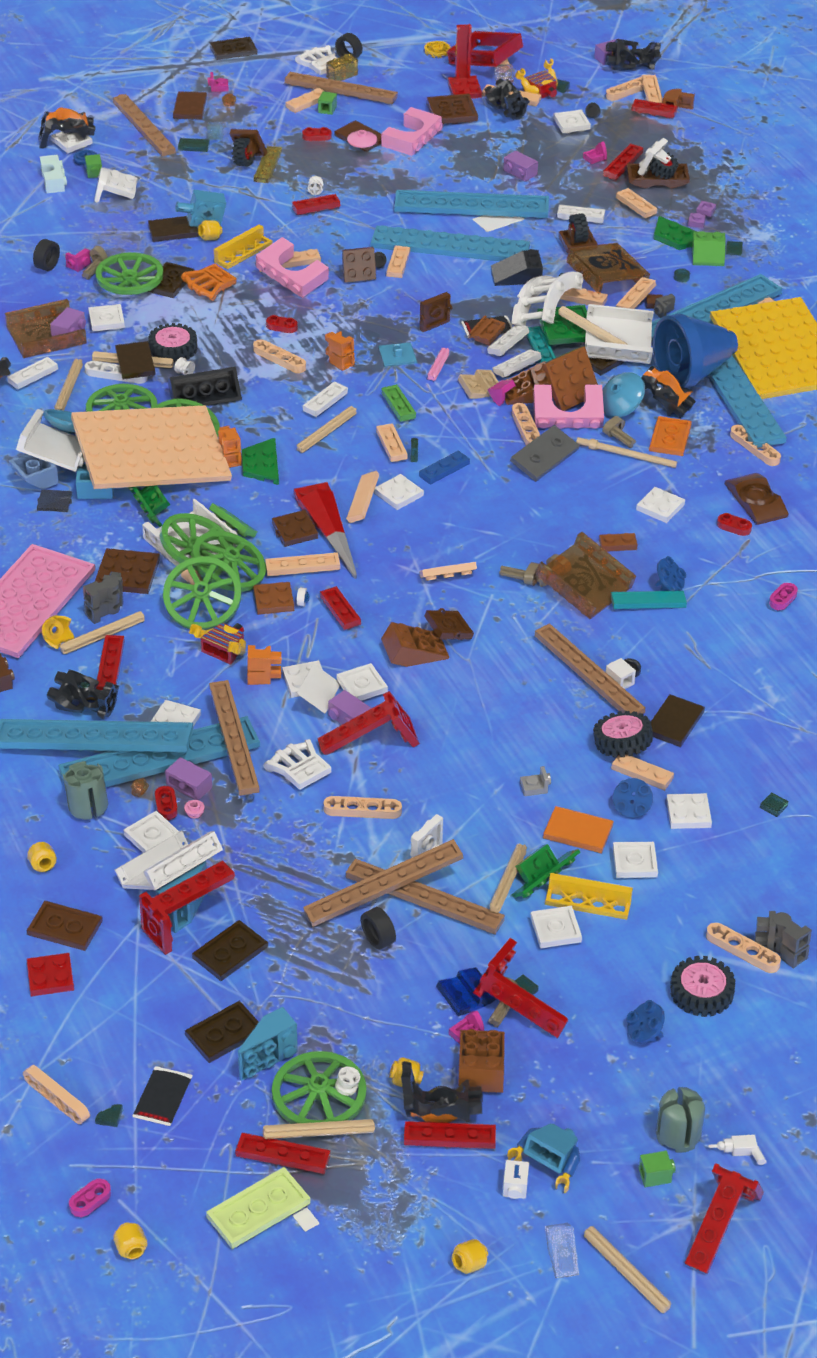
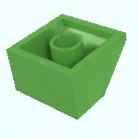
M693 232V265L724 266L725 233Z

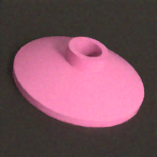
M359 130L349 134L347 141L351 146L367 148L377 142V137L371 132Z

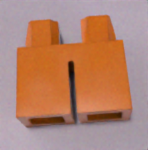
M332 331L327 333L325 341L329 345L326 348L329 363L341 371L355 365L353 352L354 338L350 336L343 337L341 331L336 334Z
M230 426L220 427L218 431L219 444L222 447V453L226 458L229 468L241 466V442L236 428H230Z
M248 645L247 685L271 684V679L281 678V666H271V664H281V652L271 651V646H267L265 649H255V645Z

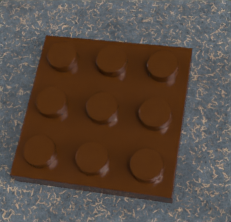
M470 94L427 97L430 113L442 116L443 125L447 123L457 124L459 122L470 123L478 121V114Z
M106 548L95 581L98 583L103 582L104 575H110V572L121 573L123 592L149 594L160 561V553Z

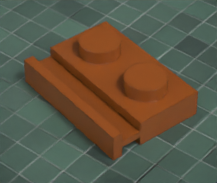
M484 315L469 332V339L475 338V341L490 346L505 329V323L493 318L488 319Z

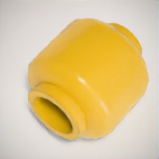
M205 220L199 225L198 234L205 241L218 240L222 234V227L216 220Z
M46 842L33 844L27 853V858L32 868L38 872L51 870L57 861V856L52 846Z
M404 1057L399 1058L398 1061L394 1060L389 1074V1078H392L394 1085L402 1087V1061H408L412 1064L416 1084H421L424 1072L420 1071L421 1067L418 1061Z
M136 1223L120 1225L113 1235L117 1251L124 1258L136 1259L140 1257L148 1245L142 1227Z
M477 1239L457 1244L452 1254L453 1265L457 1270L465 1274L480 1270L487 1264L488 1250Z

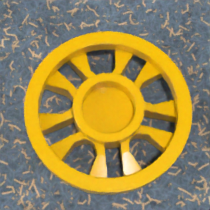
M431 41L425 44L424 52L426 55H431L432 58H435V56L442 58V56H448L447 50L451 47L443 41Z

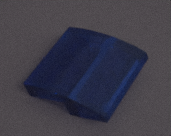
M476 967L459 970L456 977L439 980L436 986L457 1016L476 1011L497 999L486 991L481 997L473 993L482 977V974Z

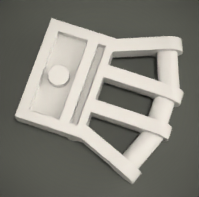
M329 45L305 50L303 54L295 57L297 64L309 67L319 75L343 67V61L335 57V53L332 54Z
M310 739L305 740L303 743H290L285 749L275 751V755L263 765L264 769L268 772L274 771L284 775L286 780L293 783L299 790L331 773V766L315 752ZM307 750L310 756H305L301 751ZM289 755L294 756L300 762L295 763ZM278 762H283L287 767L278 764Z

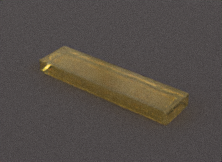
M267 146L268 152L260 161L254 175V182L269 183L281 156L282 147Z

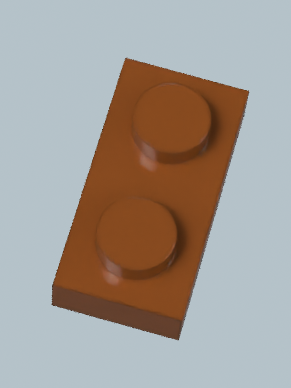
M635 533L599 535L601 552L637 550L638 544Z

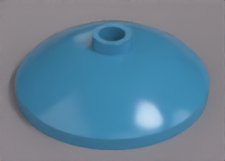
M625 372L616 375L606 383L602 389L604 414L611 418L615 416L621 418L630 414L639 406L645 394V384L639 375Z
M57 409L44 410V418L53 427L69 434L71 432L76 433L71 420L72 412Z

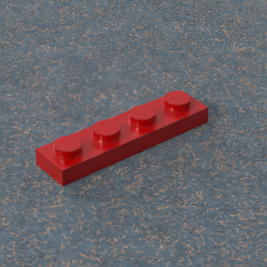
M629 144L603 170V176L617 180L627 170V164H633L643 154L644 148Z
M105 635L97 677L99 685L96 686V689L103 690L106 681L117 685L125 642L124 636Z
M405 1121L404 1145L495 1149L496 1125Z
M247 1133L241 1134L236 1148L237 1157L325 1174L331 1156L330 1150L277 1139H264L262 1136Z

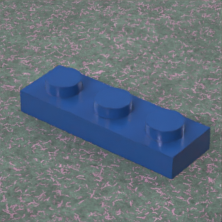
M458 450L420 470L419 477L431 485L469 465L470 458Z

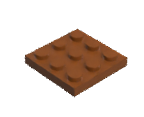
M585 346L542 364L548 384L551 385L556 407L562 411L584 402L585 385H598Z

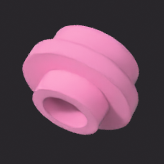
M199 800L188 801L184 806L187 816L194 819L201 817L205 810L203 802Z

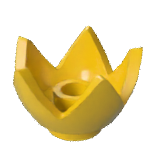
M57 615L49 617L42 626L43 639L56 649H59L62 642L74 639V635L69 628L72 619ZM53 627H56L55 633L52 632Z

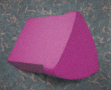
M604 141L598 143L595 149L583 152V158L590 164L607 160V150Z
M501 380L488 389L491 398L498 406L504 403L505 393L515 387L514 380Z
M478 1011L470 1012L463 1020L449 1029V1035L459 1044L460 1030L474 1029L485 1031Z

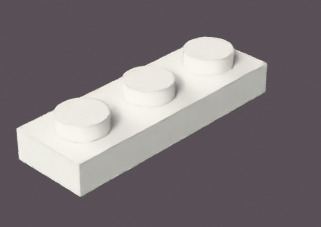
M559 205L557 218L569 220L570 215L584 213L587 222L603 223L605 217V210L567 205Z
M515 325L487 348L488 354L504 355L508 349L512 348L529 333L528 326Z
M529 349L493 367V373L503 378L509 377L512 373L521 371L524 367L533 365L536 361L542 359L541 353Z
M46 357L8 376V383L17 389L23 388L58 370V364L49 357Z
M333 382L305 403L303 411L317 417L348 393V388Z

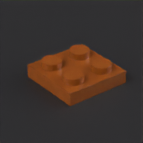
M290 582L253 586L258 615L295 611Z

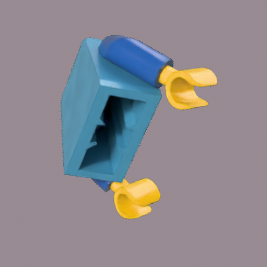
M548 1124L541 1128H531L518 1142L517 1148L509 1149L508 1160L516 1157L514 1161H522L521 1153L523 1152L557 1173L563 1172L564 1174L556 1179L555 1189L557 1190L558 1185L563 1183L565 1184L564 1193L569 1190V1177L573 1176L580 1161L579 1148L576 1146L578 1139L571 1129L566 1128L563 1130L554 1124Z

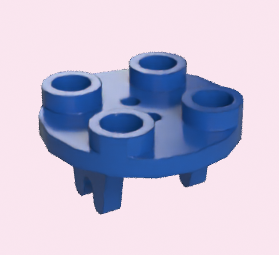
M670 556L659 560L657 563V573L660 579L655 583V586L661 585L660 591L667 589L670 591H681L685 584V570L679 568Z
M628 778L616 786L613 793V803L621 815L628 818H638L650 810L653 803V793L650 786L643 780Z
M647 1000L634 1011L628 1013L626 1017L628 1022L627 1028L632 1040L637 1043H647L649 1041L657 1042L656 1037H664L661 1029L663 1028L665 1015L660 1005L652 1000Z

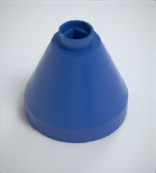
M684 314L662 317L658 321L653 335V353L657 370L670 372L679 382L680 387L684 388L694 387L726 362L732 354L736 353L738 348L737 337L733 331H728L724 327Z

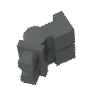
M110 572V575L103 576V582L98 583L95 581L83 586L84 612L94 624L100 622V618L103 616L118 613L120 606H123V581L121 573Z
M769 911V917H757L755 942L766 946L771 951L780 953V958L789 966L795 968L808 959L812 930L806 925L802 928L798 926L787 913Z

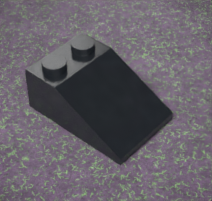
M523 250L491 265L494 285H523L532 278L542 276L543 266L539 250Z

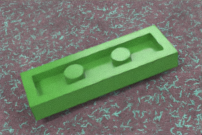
M397 384L381 388L382 395L400 422L416 418L415 410Z
M214 503L209 507V510L214 512L217 518L221 521L223 519L226 521L227 526L232 529L237 528L238 534L244 537L249 535L254 538L258 531L223 507Z

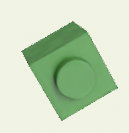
M323 91L318 99V113L332 115L337 107V93Z
M100 154L85 156L88 178L99 176L100 169L102 168Z
M667 1150L640 1155L639 1172L644 1187L672 1183V1175L676 1172L674 1160L669 1158Z

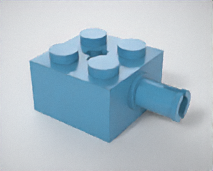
M193 190L190 204L176 202L175 211L187 213L189 226L199 227L205 220H216L221 226L226 207L224 193Z

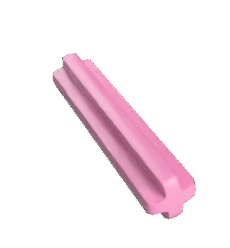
M441 348L427 374L428 380H436L449 356L450 350L448 348Z

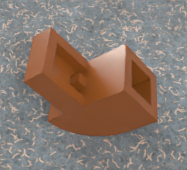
M671 89L664 94L662 103L693 110L695 94L682 92V89Z

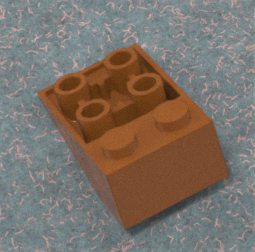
M545 361L507 379L514 380L515 387L505 393L507 405L534 403V385H549L542 366L543 363H546Z
M391 622L381 638L392 664L409 667L449 659L442 639H439L433 630L429 631L420 627Z
M460 1030L458 1087L468 1079L470 1087L482 1086V1092L503 1093L504 1031Z

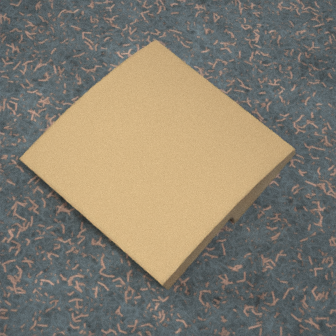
M476 369L475 375L460 374L458 377V381L469 399L489 397L488 389L499 382L492 370Z

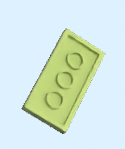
M283 1167L206 1211V1217L231 1249H234L309 1205L310 1197L286 1168Z

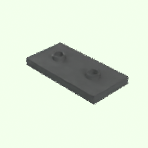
M553 425L514 454L510 461L536 482L576 452L580 445Z

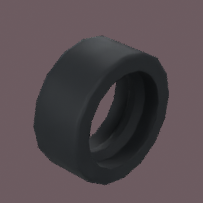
M352 33L343 34L335 42L337 54L347 62L354 61L362 54V44L359 38ZM345 41L351 45L353 54L345 47Z
M42 239L38 242L33 254L35 267L51 271L56 266L60 255L58 243L48 239Z
M375 907L361 915L360 921L363 932L373 947L381 950L396 941L393 923L382 908Z

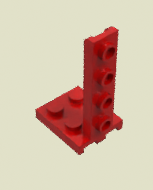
M471 24L456 25L455 77H448L452 95L470 94L471 99L482 98V91L477 76H470Z
M390 691L383 694L385 701L317 738L322 753L328 755L392 720L394 729L396 731L400 730L401 737L405 742L408 741L412 747L420 743L410 716Z
M222 860L153 898L147 892L139 895L142 930L165 955L172 952V923L168 914L234 879L235 872Z
M509 938L489 962L486 972L482 975L480 983L473 993L481 997L485 991L558 1038L567 1024L568 1018L503 976L508 969L507 963H510L516 954L514 948L517 942Z
M715 1163L712 1173L719 1185L685 1261L686 1265L708 1274L740 1198L742 1197L751 1202L754 1199L761 1201L764 1194L759 1181L750 1180L738 1172L721 1167L717 1163Z

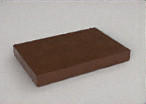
M178 91L173 118L202 120L207 92Z
M356 120L334 131L336 137L348 142L347 137L349 134L359 130L375 134L377 142L373 146L359 148L365 152L381 144V133Z
M44 901L29 925L27 935L86 951L103 922V918L100 915Z

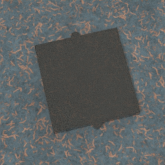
M41 490L40 497L37 498V511L68 512L69 506L72 504V491Z

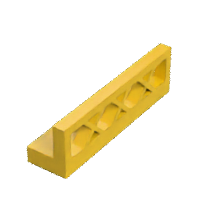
M259 224L214 248V263L228 270L266 249L273 242L264 236V227Z
M550 873L545 905L554 907L572 906L573 910L627 920L632 902L633 888ZM552 894H557L563 898L556 900L551 899ZM575 898L582 899L584 902L578 904L574 903L572 900ZM601 902L604 906L595 907L593 903ZM617 905L623 906L625 911H617L613 907Z

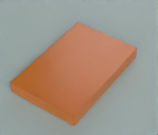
M658 416L649 451L683 456L692 421Z
M555 806L544 831L543 838L602 853L613 828L614 821Z

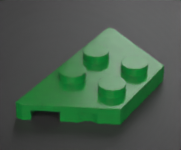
M659 216L654 240L675 249L683 250L687 247H692L693 232L697 231Z
M275 438L242 449L244 477L255 478L260 481L269 479L273 480V484L279 485Z

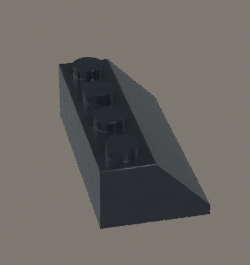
M236 367L173 376L167 380L171 399L192 400L204 406L242 400Z

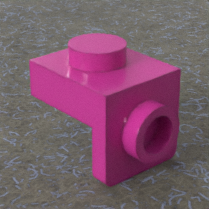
M85 248L75 255L66 253V266L74 271H81L91 264L90 250Z

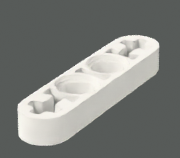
M89 361L85 364V373L91 377L137 384L148 381V376L122 379L118 364Z

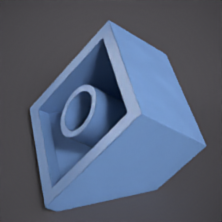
M28 454L9 460V464L27 483L41 489L58 484L57 467L53 463Z

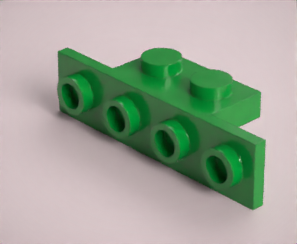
M158 485L146 486L142 490H139L138 487H128L132 493L135 492L133 495L139 503L142 502L140 506L145 513H149L147 517L152 524L156 522L161 527L162 523L156 515L170 506V503Z
M542 845L515 866L525 884L511 894L513 898L519 896L525 898L531 895L533 888L536 886L540 887L547 882L546 878L550 876V873L558 874L562 871V866L573 863L576 860L574 857L581 853L580 850L569 851L559 859H556L549 845Z

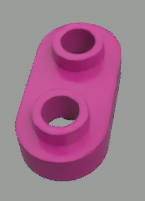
M792 583L781 584L771 594L769 605L775 610L787 608L797 597V586Z
M95 1179L76 1192L69 1200L70 1212L76 1217H85L105 1203L111 1196L109 1182L104 1179Z

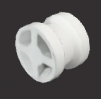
M312 176L308 182V192L312 195L321 194L324 184L323 179L319 176Z
M181 357L176 361L174 370L178 374H192L195 370V363Z
M353 1067L341 1068L335 1084L336 1090L345 1096L353 1095L357 1091L360 1073Z

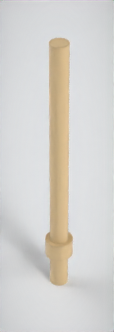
M578 437L576 441L580 445L588 446L589 449H600L672 468L677 467V461L600 443L595 439L588 440Z

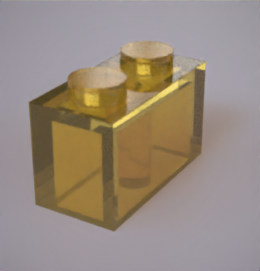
M345 54L342 57L326 62V77L328 79L342 81L358 75V59L351 54Z

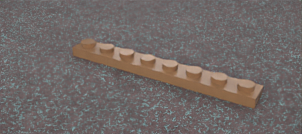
M289 72L285 77V84H290L291 86H301L307 89L320 88L331 93L380 101L386 104H393L398 97V92L301 73Z
M126 94L113 97V103L162 157L176 153L175 147Z
M550 623L535 630V637L618 711H622V713H625V711H630V713L635 711L637 714L645 713V707Z
M229 681L209 683L239 795L259 793V784Z
M452 839L303 907L304 912L312 927L317 926L462 860L463 853L455 840Z
M355 858L346 871V878L359 882L385 869ZM416 881L387 893L495 935L505 919V915L501 913L491 912L485 907Z

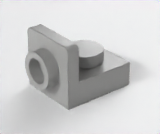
M544 766L540 767L539 775L520 777L524 796L548 793V785H551L550 773H546Z

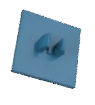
M411 342L378 346L384 367L417 363Z

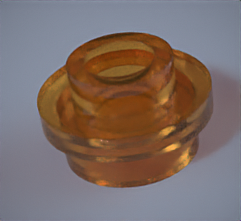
M225 94L222 97V102L225 106L235 105L236 97L233 94Z
M136 779L132 783V795L141 797L147 791L149 784L146 783V779Z

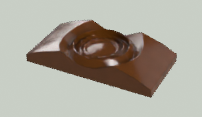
M627 164L629 183L645 189L652 186H666L672 189L688 184L690 178L687 164H678L679 166L675 174L670 179L660 178L659 175H655L656 173H652L650 169L641 176L638 173L640 169L639 164Z
M753 473L725 480L727 488L756 525L788 517V511L780 495L775 494L771 490L767 479L761 474Z

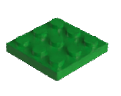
M585 305L565 306L586 319L587 309ZM556 307L553 324H549L543 321L542 318H539L548 345L585 342L586 330L559 315L558 312L561 307ZM543 308L537 309V312L543 311Z

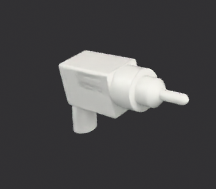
M755 1135L731 1136V1138L723 1139V1141H719L717 1144L708 1145L709 1148L724 1150V1153L732 1152L733 1156L753 1155L758 1165H764L767 1162L757 1145Z

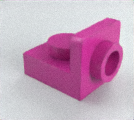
M210 72L211 77H208V86H211V92L229 91L228 79H214L213 72Z

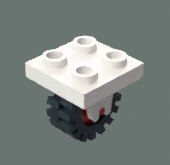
M662 138L659 142L656 141L652 149L649 148L646 151V158L639 164L640 169L638 173L641 176L649 169L652 170V173H656V176L659 175L660 178L664 177V179H670L675 174L679 163L673 154L669 155V152L666 153L664 151L668 142L665 138Z

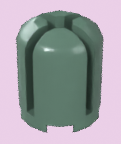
M86 761L70 765L69 770L65 775L63 774L70 813L77 819L89 820L92 819L91 807H93V813L96 818L103 815L108 807V798L102 766L98 763L97 766L86 765Z
M678 1087L676 1092L673 1088L661 1097L656 1127L657 1139L662 1146L665 1144L669 1148L676 1149L675 1152L677 1153L693 1150L702 1136L705 1104L696 1091L687 1087Z

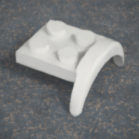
M102 167L98 176L94 201L96 203L99 202L102 190L134 199L137 178L130 174Z

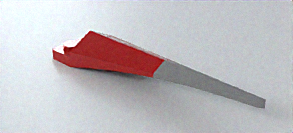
M328 482L294 489V496L299 507L302 510H306L310 519L326 537L334 550L338 552L339 557L356 579L357 573L333 491H331Z

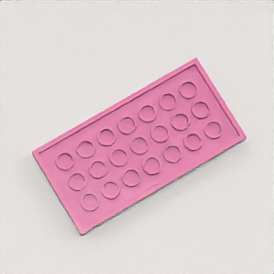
M31 544L0 579V652L19 658L42 632L45 620L57 615L95 571V564Z

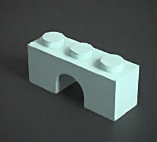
M58 155L41 156L40 165L46 193L64 192V185H67L62 160H59Z

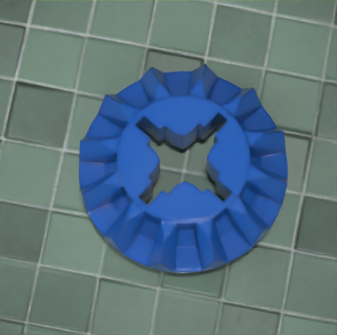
M87 149L80 150L74 154L73 158L75 163L85 166V156L96 155L97 153Z

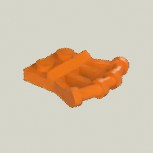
M215 263L201 270L188 271L181 275L182 280L187 283L190 290H195L197 295L209 297L212 301L216 299L221 290L224 292L225 288L236 284L237 278Z

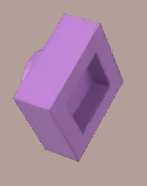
M701 201L696 213L711 217L716 210V204Z
M690 213L688 226L703 228L706 215Z

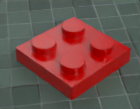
M69 953L27 958L31 997L74 991Z

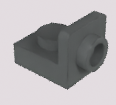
M669 294L657 298L654 307L655 314L662 318L666 316L667 312L673 311L675 296Z

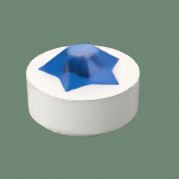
M300 587L297 593V605L305 606L310 599V595L307 592V588Z

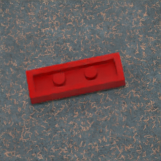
M635 99L631 111L647 113L652 116L658 115L665 118H674L678 106Z
M336 194L292 202V208L297 215L341 207V202Z
M337 586L320 591V598L344 630L361 625V618Z

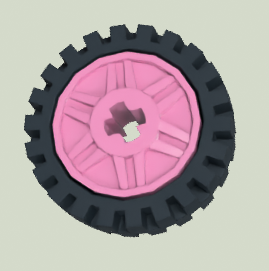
M167 323L165 326L159 325V328L155 327L154 331L152 330L148 336L152 357L171 358L176 363L181 357L189 360L197 352V334L193 328H188V325L182 326L181 323H178V325L172 323V325Z
M619 711L616 715L611 713L610 717L606 715L594 725V740L597 750H600V753H605L607 756L611 754L613 757L618 755L625 757L626 754L633 756V753L639 754L640 750L645 751L646 747H649L653 741L650 719L642 713L637 714L635 711L632 713L630 711H625V713Z
M694 956V960L689 957L686 958V962L682 960L679 966L676 965L671 978L670 990L674 1003H678L680 1009L685 1007L686 1013L693 1011L695 1016H698V1013H702V1017H707V1013L715 1016L716 1011L720 1014L724 1009L727 1010L729 1004L733 1001L735 993V978L733 972H730V968L728 966L724 967V962L722 961L716 963V958L712 957L711 961L708 960V956H703V959H700L699 956Z

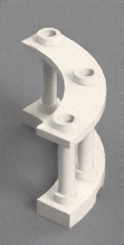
M566 272L557 278L546 275L530 279L517 296L519 300L518 304L514 305L512 324L526 326L527 320L542 318L543 321L549 324H553L559 299L571 288L582 290L583 274L579 272ZM541 293H547V295L538 296ZM544 302L542 312L528 313L531 304Z

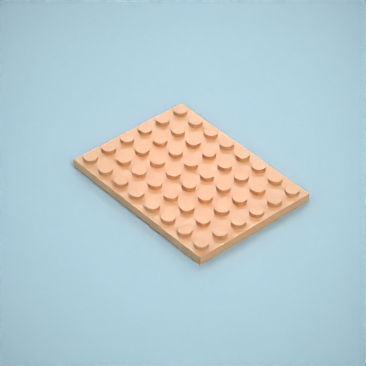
M206 405L71 413V420L94 489L231 481L232 474L222 453V447L219 444V439Z

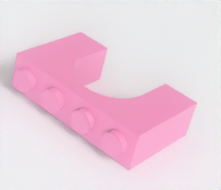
M411 107L404 113V127L416 131L405 132L388 127L381 133V146L413 156L441 131L443 127L442 116Z
M281 237L256 255V268L303 298L328 280L329 267L316 260L305 269L299 271L283 268L281 265L294 256V244Z
M534 385V423L537 428H551L553 425L560 429L603 428L602 385H585L584 406L574 412L562 411L553 404L551 385Z

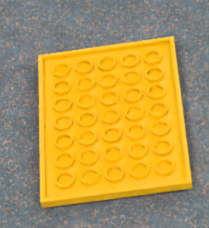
M801 297L710 312L713 324L735 333L738 348L736 353L732 355L761 399L817 390V322Z

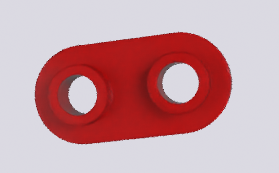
M307 127L302 131V138L305 141H327L332 138V131L327 127Z
M271 315L266 319V327L273 331L294 333L298 330V322L293 318Z
M729 513L718 516L717 526L720 529L740 536H746L751 533L752 523L747 519Z
M170 786L157 788L155 790L157 812L166 820L175 818L178 814L174 789Z

